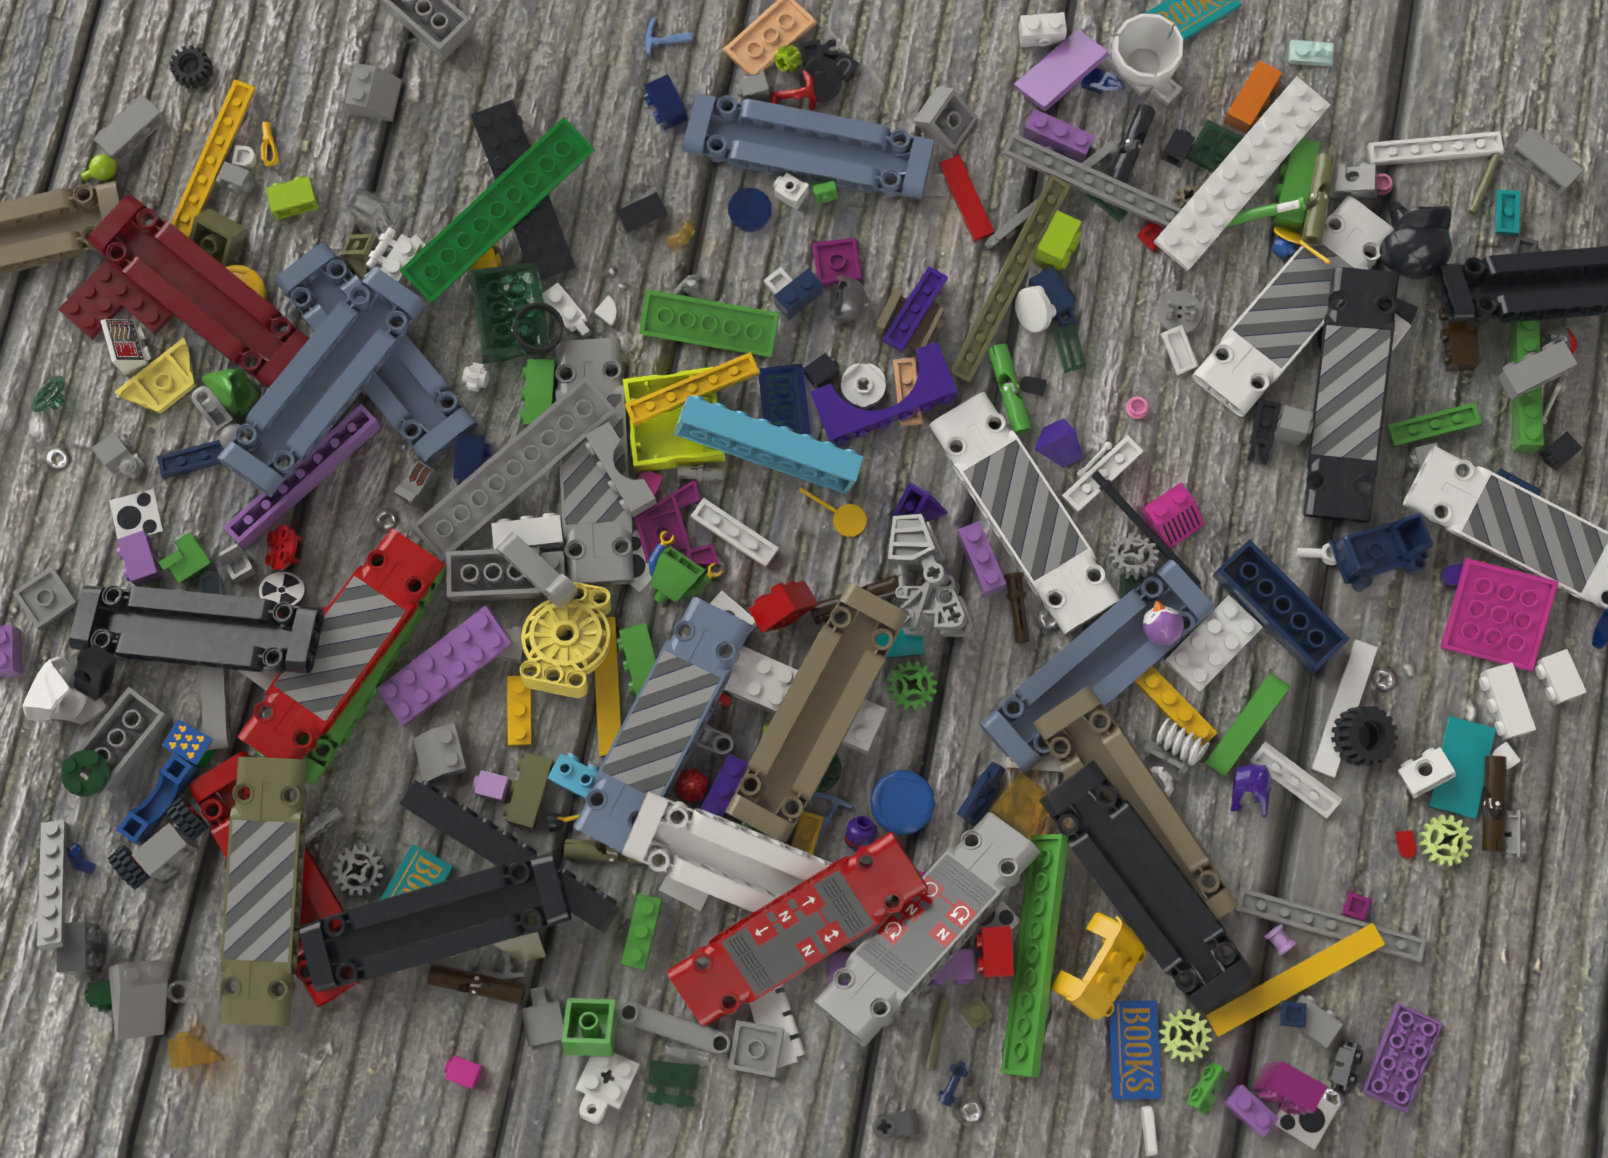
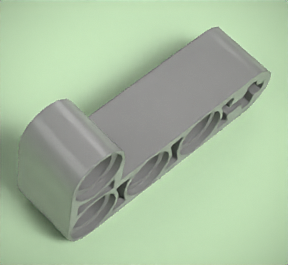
M511 532L496 548L515 569L559 609H562L578 593L577 587L563 573L559 574L514 532Z

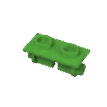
M1211 1062L1204 1069L1196 1087L1191 1090L1186 1103L1197 1108L1196 1110L1205 1115L1207 1111H1210L1218 1098L1211 1093L1214 1089L1221 1093L1229 1080L1228 1075L1230 1073L1224 1067Z

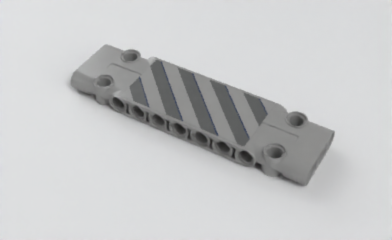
M618 338L561 341L556 347V376L558 385L556 401L585 376L589 378L616 410L598 427L607 422H610L622 443V448L615 459V468L622 476L630 479L621 340ZM610 370L618 371L617 375L613 377L607 376V373ZM565 373L573 374L569 380H563L562 376ZM585 437L559 460L563 537L566 542L567 577L573 582L593 586L630 584L634 582L633 517L630 512H624L619 503L622 498L618 492L616 494L612 492L607 483L610 481L607 473L602 475L596 465L599 460L595 454L591 456L585 446V443H587ZM621 544L628 545V549L624 553L616 551L617 547ZM576 547L582 549L579 556L571 555L572 549Z

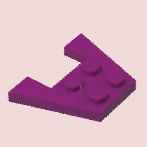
M695 479L634 518L646 563H649V558L657 544L661 543V533L667 531L664 541H669L673 534L675 536V542L670 545L699 566H709L715 563L714 567H719L713 544L694 549L690 548L679 508L701 502Z

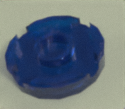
M744 188L732 195L728 203V216L731 223L740 230L754 232L762 229L770 220L772 204L769 197L763 191L756 188Z

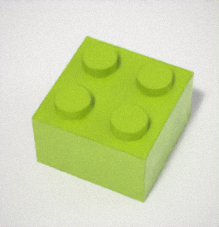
M1057 210L1037 248L1034 264L1045 270L1052 266L1056 272H1060L1061 269L1065 270L1071 259L1072 251L1076 250L1083 232L1080 230L1081 221Z

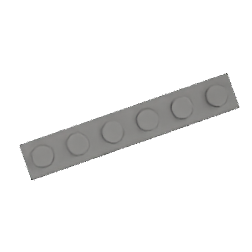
M65 819L41 823L37 947L40 951L64 947L67 863V822Z

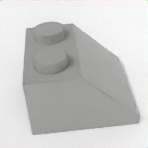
M355 63L345 100L349 113L393 122L402 80L376 66Z
M937 87L913 122L927 137L934 139L940 145L955 152L978 119V116L954 88Z
M455 723L433 728L413 739L423 780L431 783L470 772L460 730Z

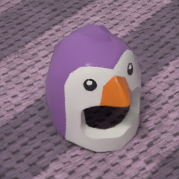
M1156 601L1154 607L1145 614L1143 620V629L1147 638L1157 645H1172L1181 637L1184 622L1179 612Z

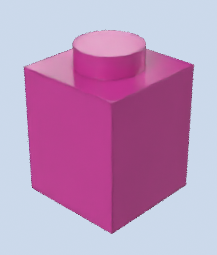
M454 1055L452 1059H448L445 1065L444 1073H447L445 1079L475 1089L484 1066Z

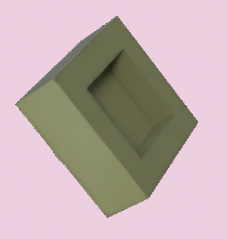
M979 996L959 1010L973 1030L993 1016Z

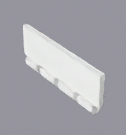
M783 984L749 1003L755 1023L785 1029L778 1068L798 1062L797 1057L805 1054L801 1038L794 1040L790 1038V1036L799 1033L793 1014L786 1017L783 1016L784 1012L791 1010L786 991L776 994V989L784 987Z

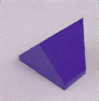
M1065 419L1043 427L1035 451L1062 466V468L1083 460L1077 433Z
M909 482L891 519H893V516L922 514L925 521L928 522L948 512L929 492Z

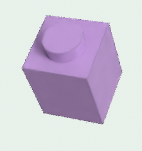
M481 770L480 774L475 776L472 788L475 789L474 793L477 796L505 803L511 780L506 776Z

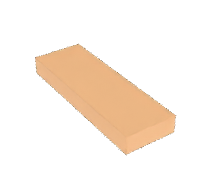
M916 357L893 360L897 403L901 402L910 393L918 377ZM921 411L912 414L910 419L900 421V426L923 424Z

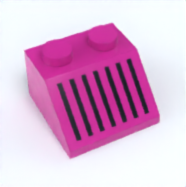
M1181 482L1145 506L1140 514L1170 549L1205 525L1194 498Z

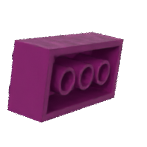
M1284 1061L1265 1063L1252 1087L1257 1092L1256 1096L1268 1103H1278V1109L1289 1115L1314 1113L1327 1088L1325 1084Z

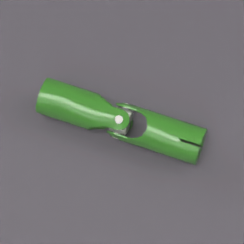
M995 345L988 349V353L1000 392L1003 396L1011 429L1016 435L1028 433L1033 428L1025 401L1020 394V386L1008 345ZM1010 377L1012 383H1005L1007 378Z

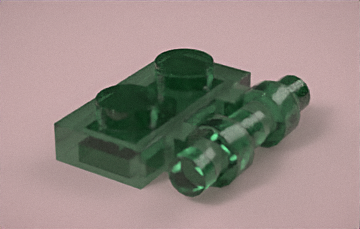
M651 1060L648 1084L657 1085V1092H647L646 1102H655V1105L663 1106V1104L677 1105V1108H684V1106L694 1107L695 1097L686 1096L687 1089H697L699 1065ZM665 1086L679 1088L678 1095L664 1094Z

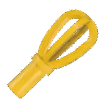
M263 122L261 158L265 166H276L279 163V155L272 136L271 123ZM268 144L272 146L273 150L271 162L267 160Z

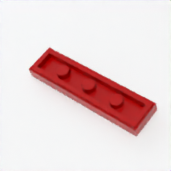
M960 155L939 162L941 172L973 243L992 236L994 230Z

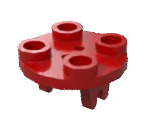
M281 525L274 531L270 530L266 537L268 547L265 564L275 570H284L289 565L299 564L300 559L294 556L296 554L297 541L301 542V536L296 535L295 530L287 525Z

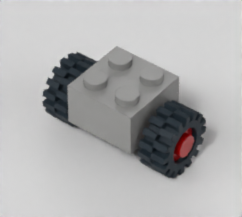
M180 796L165 809L169 817L174 821V825L168 823L135 852H131L128 847L122 845L107 858L113 869L116 870V873L133 889L139 888L150 877L159 880L171 878L177 872L176 868L182 863L187 864L196 856L194 853L199 848L193 841L208 829V825L183 797Z

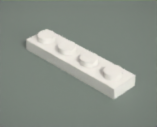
M1127 435L1068 489L1061 498L1078 514L1101 492L1100 486L1091 477L1097 470L1106 480L1109 479L1112 482L1143 454V450Z
M705 498L701 500L690 516L691 519L765 568L768 567L779 551L777 546Z
M1266 742L1263 743L1250 760L1253 764L1266 765L1274 780L1325 818H1328L1342 801L1341 797Z

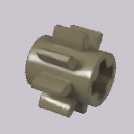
M1186 184L1183 190L1177 188L1176 194L1178 196L1174 197L1173 202L1178 203L1179 208H1183L1197 192L1198 187L1193 188Z

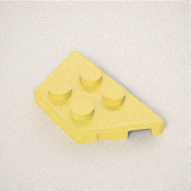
M182 338L118 388L115 393L120 398L159 414L163 413L196 387L187 341Z

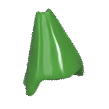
M242 369L221 370L207 373L202 377L204 384L232 415H236V413L241 416L247 414L252 409V403L259 397V389L247 378V373Z

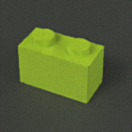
M299 176L294 178L293 181L285 183L277 182L272 184L271 187L266 188L271 212L276 220L320 209L315 188L309 176Z

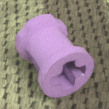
M1279 924L1264 936L1266 940L1269 939L1278 950L1279 956L1296 944L1284 932L1282 924Z

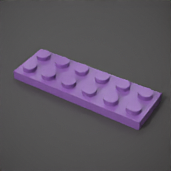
M485 605L384 682L377 690L401 726H406L514 643L489 606Z

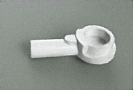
M1329 543L1325 544L1322 549L1297 548L1296 550L1297 557L1321 558L1327 565H1337Z

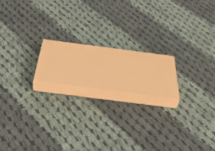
M777 0L724 48V53L747 75H759V70L763 69L765 72L775 62L774 54L778 52L782 45L785 44L787 48L794 45L817 24V21L795 0Z

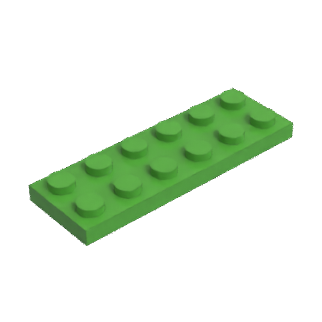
M646 289L639 334L773 357L780 312Z

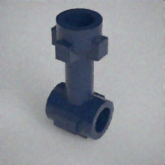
M961 1061L951 1064L950 1070L952 1075L945 1091L940 1090L938 1093L939 1098L937 1101L949 1107L957 1099L953 1095L960 1079L968 1074L965 1063Z

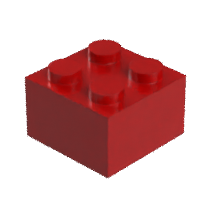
M793 580L786 584H783V582L776 584L771 588V593L768 595L764 594L755 599V604L748 610L761 633L787 628L819 604L805 581L795 582Z
M1011 926L982 927L979 933L975 935V948L980 950V958L976 959L977 974H982V979L1011 978L1014 975Z

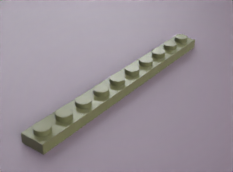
M1051 174L1045 183L949 370L951 375L966 383L971 382L1036 255L1037 248L1071 186Z

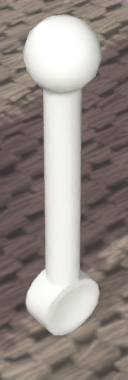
M1559 382L1556 384L1543 413V425L1547 423V415L1562 387V384Z
M1109 441L1105 442L1103 448L1084 468L1077 472V475L1080 478L1083 477L1087 470L1107 450L1112 449V443Z

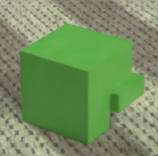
M188 532L174 541L178 550L159 562L163 570L171 571L178 583L182 584L215 564L193 532Z

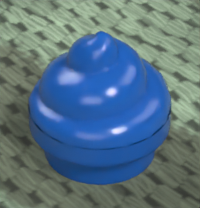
M1280 236L1276 238L1272 248V252L1279 258L1289 257L1297 251L1293 242L1287 241Z

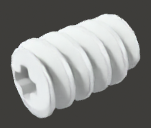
M1168 718L1157 734L1156 745L1161 746L1164 744L1166 751L1173 748L1172 754L1176 756L1181 753L1180 759L1182 761L1189 758L1188 764L1191 766L1199 762L1210 743L1207 742L1202 746L1201 737L1193 741V732L1185 736L1186 728L1183 727L1180 731H1177L1178 723L1175 722L1172 726H1169L1170 718Z

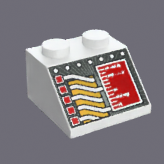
M101 320L111 360L125 376L139 372L150 364L149 360L152 359L149 347H145L144 339H146V333L143 326H139L134 320Z

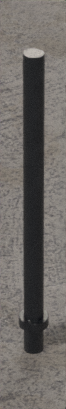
M1097 470L1091 477L1100 486L1101 492L1104 490L1152 543L1156 544L1157 549L1168 560L1171 559L1176 562L1198 586L1201 581L1110 484L1111 481L1109 479L1106 480Z

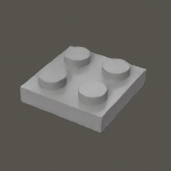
M50 566L13 591V594L38 630L43 629L78 605L77 600L53 566Z
M736 1020L728 1069L777 1077L785 1029Z

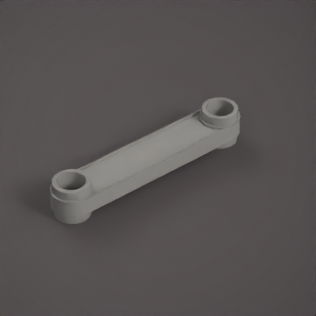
M626 1002L619 1009V1017L626 1024L719 1055L726 1054L731 1048V1039L728 1035L705 1026L703 1027L702 1025L633 1002ZM633 1006L636 1010V1015L631 1020L625 1019L623 1014L625 1008ZM724 1037L727 1040V1046L724 1050H716L714 1047L716 1038Z

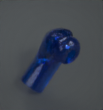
M71 844L67 848V858L71 867L88 874H93L96 864L82 858L80 854L82 853V846L80 844Z

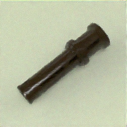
M1024 572L1005 574L1003 576L1007 581L1008 589L1006 598L1011 603L1015 644L1030 642L1024 599L1027 596L1023 588L1022 578L1024 577Z

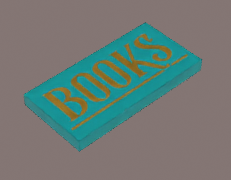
M1166 0L1144 14H1157L1174 23V26H1177L1183 41L1240 8L1241 3L1239 0Z
M412 843L380 900L444 882L448 879L454 866Z

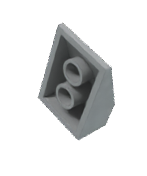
M165 959L122 963L108 968L115 1040L163 1035L167 998Z

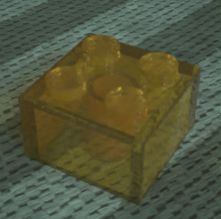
M1020 772L990 808L989 812L996 815L1028 839L1048 815V812L1039 802L1047 793Z

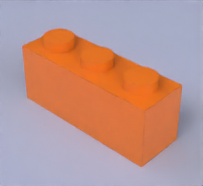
M1259 60L1229 109L1224 122L1247 134L1251 127L1261 118L1258 116L1261 110L1266 111L1272 101L1269 98L1271 93L1276 94L1282 84V81L1279 80L1282 72Z

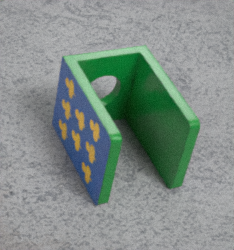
M179 719L162 744L163 747L203 769L207 767L217 750H207L213 739Z

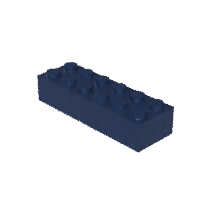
M1250 539L1213 574V577L1311 675L1350 639Z

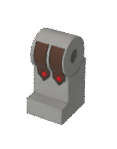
M417 461L403 483L397 486L394 493L401 500L416 507L430 486L429 484L434 478L436 470L421 461Z

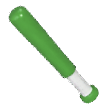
M1300 196L1295 201L1240 210L1226 227L1278 215L1283 211L1298 208L1305 210L1307 209L1305 196Z

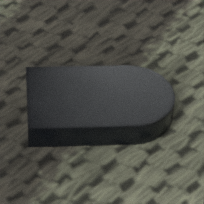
M1025 376L1020 380L1019 386L1021 391L1025 393L1043 396L1047 380Z

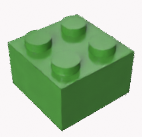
M567 998L561 1041L565 1055L613 1057L618 1021V1009L615 999Z

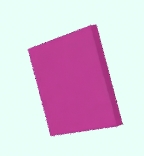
M1465 557L1440 647L1502 664L1513 663L1514 667L1533 672L1559 582Z

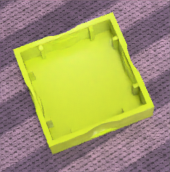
M713 367L680 371L671 375H649L623 379L626 404ZM717 392L704 397L706 402L718 403ZM683 407L635 427L629 417L630 441L636 473L678 468V464L694 466L726 461L725 453L673 435Z

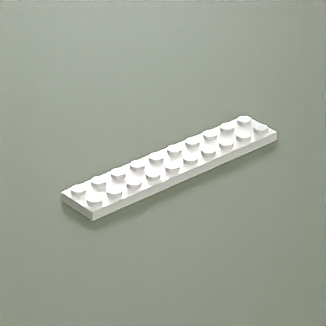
M1296 76L1153 243L1188 271L1331 104Z

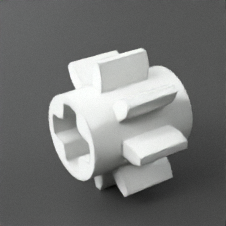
M473 362L472 366L465 367L462 382L466 384L468 390L479 392V388H486L489 381V371H485L484 364Z

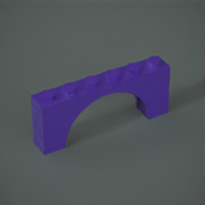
M938 342L916 349L919 360V372L916 383L910 393L901 402L892 407L875 411L853 407L840 398L832 384L810 391L829 442L834 443L837 447L847 444L851 438L856 436L857 438H862L869 435L871 430L888 428L894 421H906L912 417V414L920 411L921 413H926L937 404L942 403L945 405L953 402L955 397H958V392Z

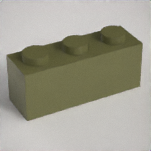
M526 752L524 758L520 757L517 765V771H519L518 779L513 780L510 793L513 794L511 803L507 802L503 816L506 817V822L536 830L550 782L548 776L555 765L552 759Z

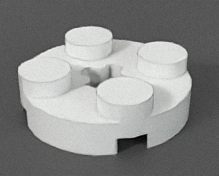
M857 363L850 366L844 372L841 380V391L844 399L850 405L864 410L875 406L882 400L886 390L885 376L877 366L869 363ZM861 381L862 383H864L867 381L869 383L867 385L868 389H858V382Z

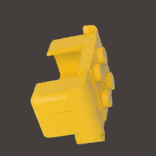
M1096 912L1093 915L1086 930L1102 937L1101 942L1103 946L1084 978L1080 980L1060 970L1051 985L1055 993L1093 1020L1100 1019L1103 1016L1108 1017L1113 1013V1002L1120 994L1122 987L1132 974L1137 962L1142 963L1146 958L1145 946L1135 932L1119 917L1116 916L1115 919H1112L1100 912Z

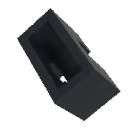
M93 644L87 650L83 649L77 657L78 668L74 673L73 687L94 701H97L111 689L117 658L96 644Z

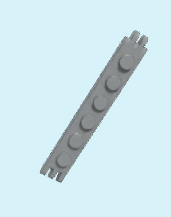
M1109 141L1081 164L1095 170L1099 169L1102 166L1101 161L1115 148V143ZM1037 199L990 236L985 242L986 248L991 249L1003 239L1010 240L1018 233L1016 229L1025 224Z

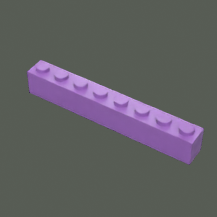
M362 404L358 406L321 440L307 459L301 460L298 463L295 473L285 479L272 497L262 492L225 525L224 529L246 550L382 428L378 421Z

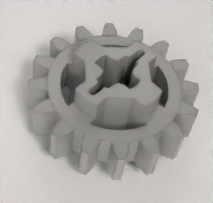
M1129 533L1128 538L1121 535L1119 541L1113 540L1112 546L1109 547L1108 562L1111 563L1112 570L1118 569L1117 575L1125 573L1126 579L1130 575H1134V578L1138 579L1140 574L1143 577H1147V573H1153L1154 567L1158 565L1159 550H1155V543L1149 544L1148 537L1142 540L1141 534L1133 538V535Z
M354 845L353 851L345 848L346 855H337L340 862L333 863V865L338 868V871L333 872L332 875L339 877L335 881L336 885L343 884L341 891L346 892L349 890V895L354 896L358 891L359 896L363 897L365 890L372 894V886H381L377 880L378 878L384 879L385 876L380 874V870H384L385 866L379 865V862L383 860L381 856L374 857L377 852L376 850L372 849L368 852V846L363 845L360 850L358 845ZM357 855H364L369 859L361 861L357 858ZM348 862L347 870L344 872L345 865ZM357 866L363 868L361 869L362 874L360 876L354 874L355 872H357ZM374 869L373 876H372V878L370 879L369 877H370L371 870ZM357 880L361 886H352L349 882Z

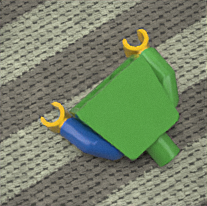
M667 531L661 533V543L657 544L649 558V574L652 577L650 584L658 590L654 599L660 604H666L669 598L677 602L680 598L689 599L701 594L712 582L711 578L718 577L722 571L721 569L718 574H712L710 568L715 564L712 563L708 567V573L703 574L706 571L705 569L670 546L675 542L674 534L669 541H664Z

